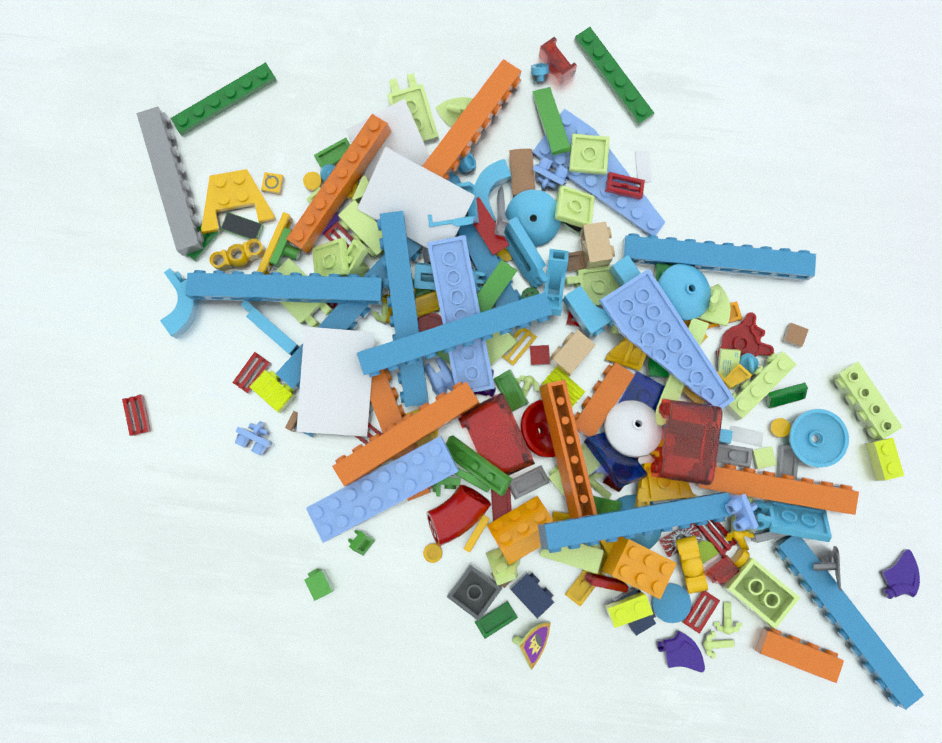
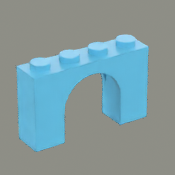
M629 255L613 264L609 270L620 287L641 274ZM582 286L577 287L564 296V304L588 338L592 335L594 337L599 336L604 332L603 328L608 325L610 327L614 326L607 312L597 307L591 301Z

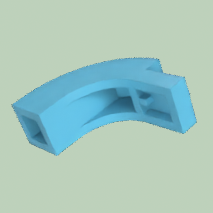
M505 159L494 162L486 167L475 183L476 198L479 197L495 223L496 218L489 203V196L496 187L511 182V173Z
M550 249L546 269L548 280L544 283L543 292H546L552 314L561 316L569 251Z
M169 268L164 274L176 289L178 300L174 310L161 319L160 322L170 336L177 339L195 321L199 300L190 299L186 296L187 279L185 280L179 271L175 272Z

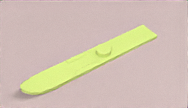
M693 318L688 329L700 346L709 323ZM671 374L655 412V419L659 426L666 424L671 419L685 386Z

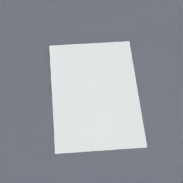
M405 99L375 114V116L388 123L392 132L364 171L368 182L385 147L422 166L430 155ZM368 118L347 129L351 142H353Z
M385 147L357 209L376 220L380 219L381 213L403 211L407 237L428 248L427 242L455 237L460 226L456 227L453 224L429 227L428 215H432L433 222L463 218L475 195Z
M304 327L296 432L367 437L372 377H369V374H363L357 352L374 347L375 332Z

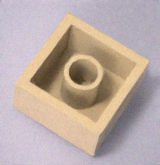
M606 221L583 225L579 236L586 269L609 266L613 257H615L614 246L610 245L609 240L612 238L611 228L607 227Z
M579 330L575 334L571 331L563 342L564 346L562 348L558 346L550 357L552 359L550 365L554 368L557 366L568 377L596 346Z

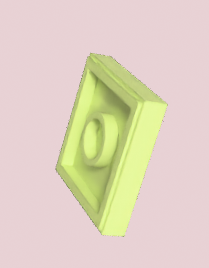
M572 133L569 172L606 175L610 137Z
M560 185L557 192L554 219L581 228L583 225L592 224L595 196Z
M340 238L312 248L314 273H319L321 276L339 274L340 277H346L349 275L346 239Z

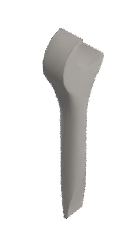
M501 185L497 194L498 217L495 235L505 237L504 230L507 224H509V220L505 215L504 192Z

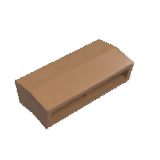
M532 149L509 150L513 197L526 190H535Z

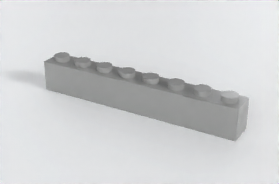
M158 106L138 112L136 114L176 251L183 256L204 249L202 245L204 237L201 231L198 232L197 228L199 220L192 211L194 203L192 198L188 197L187 191L189 187L186 180H183L182 177L184 170L181 163H178L177 160L179 153L176 146H173L172 143L174 136L171 129H168L167 123H169L168 116Z

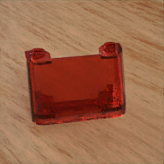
M499 393L479 403L458 418L462 429L466 427L477 453L508 476L535 464L503 393Z
M662 398L659 413L662 418L667 420L661 458H656L652 462L651 476L701 485L712 484L723 417L721 407Z

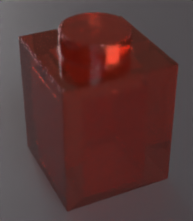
M720 555L705 567V570L708 572L705 575L710 582L720 586L740 572L728 555Z

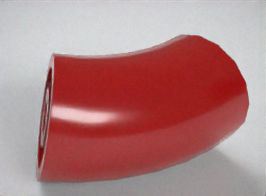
M460 485L444 503L427 511L428 524L437 546L439 547L453 541L473 527L491 506L490 501L476 490L466 485Z

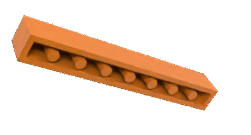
M503 59L422 167L449 180V174L457 170L461 158H465L469 154L472 143L476 144L480 139L481 131L489 127L493 115H498L502 108L501 104L507 102L513 88L517 89L520 85L522 70Z
M371 114L286 238L290 243L306 254L310 252L319 236L392 132L387 122Z
M388 369L380 370L381 374L373 376L371 379L370 400L383 434L388 426L394 423L398 425L403 422L402 416H405L402 404L398 406L396 398H399L397 390L390 385L389 381L392 380ZM417 444L412 445L393 457V461L417 449ZM433 486L413 495L407 500L411 501L431 493L430 489Z
M566 380L539 386L570 519L595 515L597 510Z
M461 381L452 387L453 390L448 394L446 392L439 394L435 397L436 401L432 404H429V402L423 404L418 408L419 412L414 415L409 413L402 418L403 422L396 425L394 423L385 429L386 432L381 436L376 434L368 439L369 443L365 446L360 444L353 448V453L349 456L342 455L335 460L336 464L332 467L343 486H349L478 405L480 402L468 383L465 382L463 384Z
M706 460L705 464L699 463L695 486L699 488L738 495L746 494L749 497L856 515L859 491L852 490L853 486L841 484L840 487H834L832 482L821 481V484L814 483V479L802 477L801 481L794 480L795 476L782 474V477H777L775 472L764 470L763 474L755 473L756 469L744 467L742 471L737 470L735 465L730 464L719 467L717 462Z

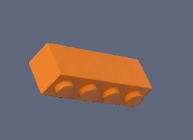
M617 362L612 366L609 364L603 372L605 377L602 381L598 380L592 388L595 392L591 397H586L582 403L584 408L581 413L576 412L574 415L577 431L590 440L593 439L609 411L615 406L635 375Z
M772 627L769 630L762 628L755 651L837 684L844 660L838 658V653L826 649V652L820 651V646L807 642V645L800 643V638L790 634L788 638L781 635L782 631Z

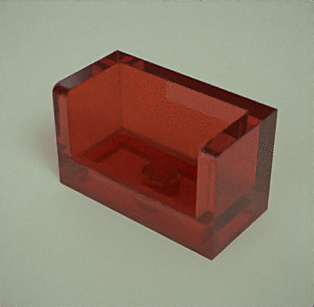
M554 36L540 46L539 57L544 63L549 64V70L558 82L562 84L576 73L577 64L575 62L573 64L569 63L556 46L557 39Z

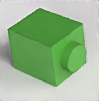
M317 568L307 573L309 577L304 579L314 601L335 590L325 569L319 571Z

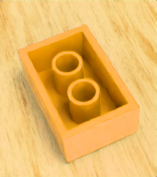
M536 496L491 522L487 527L508 564L511 565L541 547L538 524L554 522L539 497Z
M621 536L618 537V541H615L602 571L661 599L677 563Z

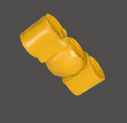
M250 239L242 244L231 245L227 251L223 249L213 252L210 255L209 262L216 270L225 272L234 267H243L249 260L252 262L255 259H262L266 248L258 239ZM260 246L258 252L252 253L253 247ZM237 252H242L239 259H234ZM224 258L223 263L217 266V260Z
M696 536L676 539L688 594L707 591L708 584Z

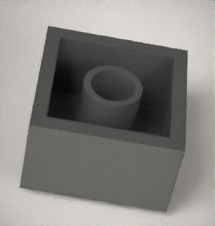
M470 563L447 594V598L479 621L503 588L501 585L497 586L496 581Z

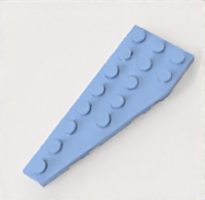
M565 108L561 112L560 117L570 147L572 133L600 136L594 128ZM544 135L532 151L533 156L539 160L543 156L552 159L551 168L555 171L559 164L569 168L570 151L552 156L546 135ZM609 149L607 174L613 172L630 176ZM568 170L566 179L588 194L595 196V199L647 235H657L665 224L663 218L644 193L641 200L605 192L606 181L608 180L607 174L569 172ZM612 179V181L626 183L638 187L637 184Z
M649 269L599 300L620 334L716 411H720L735 400Z

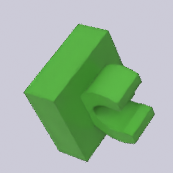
M355 530L354 532L357 536L354 540L348 539L349 547L364 556L375 540L368 534Z

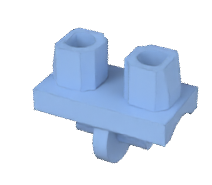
M543 156L539 164H535L533 168L534 171L546 177L544 178L539 175L537 181L543 183L541 189L545 190L547 186L554 189L556 184L551 182V180L561 185L566 184L569 168L559 164L555 172L549 170L553 160L546 156Z
M259 421L257 425L249 424L248 428L254 430L253 433L241 427H237L235 431L238 433L235 444L246 448L251 439L255 441L251 451L261 456L267 447L271 448L273 442L259 436L260 434L266 436L268 433L267 430L263 429L264 422Z
M746 494L730 495V501L725 505V508L729 514H735L736 520L732 523L734 530L744 531L759 527L753 512L758 508L756 502L750 503Z

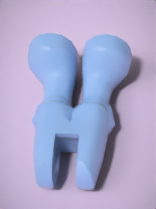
M439 357L436 361L441 371L434 373L435 371L429 363L425 365L427 376L432 385V391L436 395L443 392L448 394L446 388L452 391V387L455 385L450 368Z

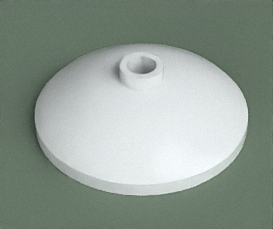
M634 400L620 402L609 411L605 419V434L609 443L615 450L625 456H646L654 451L661 441L662 426L657 425L655 411L642 402ZM635 422H638L640 424V427H637L635 425Z

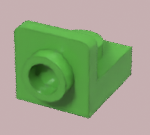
M448 477L434 484L433 492H436V496L440 497L441 485H445L444 489H456V486H460L461 478Z
M593 496L597 514L621 510L622 502Z

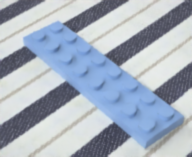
M466 236L427 242L443 325L480 313ZM481 338L473 340L474 344L463 347L460 344L455 346L456 350L448 352L454 384L461 381L463 384L467 382L473 392L495 388L486 340L482 341Z
M439 436L353 482L349 486L308 506L306 510L322 543L459 472V469L442 436Z

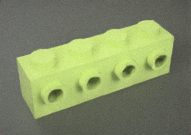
M784 351L777 354L775 352L766 359L768 362L764 366L758 367L753 373L754 376L750 380H745L740 385L741 389L737 393H732L735 400L724 408L736 420L743 419L797 365Z
M859 361L850 364L833 375L836 386L844 392L846 401L854 407L857 412L856 416L861 422H864L870 437L875 440H884L902 428V425Z

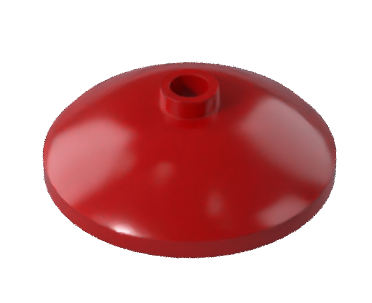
M538 400L531 403L525 409L521 418V434L525 444L533 453L545 458L555 457L543 401Z

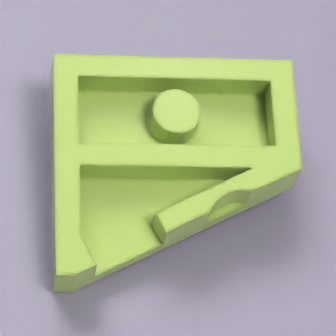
M500 548L486 553L497 586L517 578V567L520 564V559L509 565Z

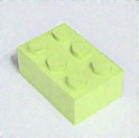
M750 557L742 567L736 569L723 585L725 590L774 629L778 627L800 599L797 594L754 558Z

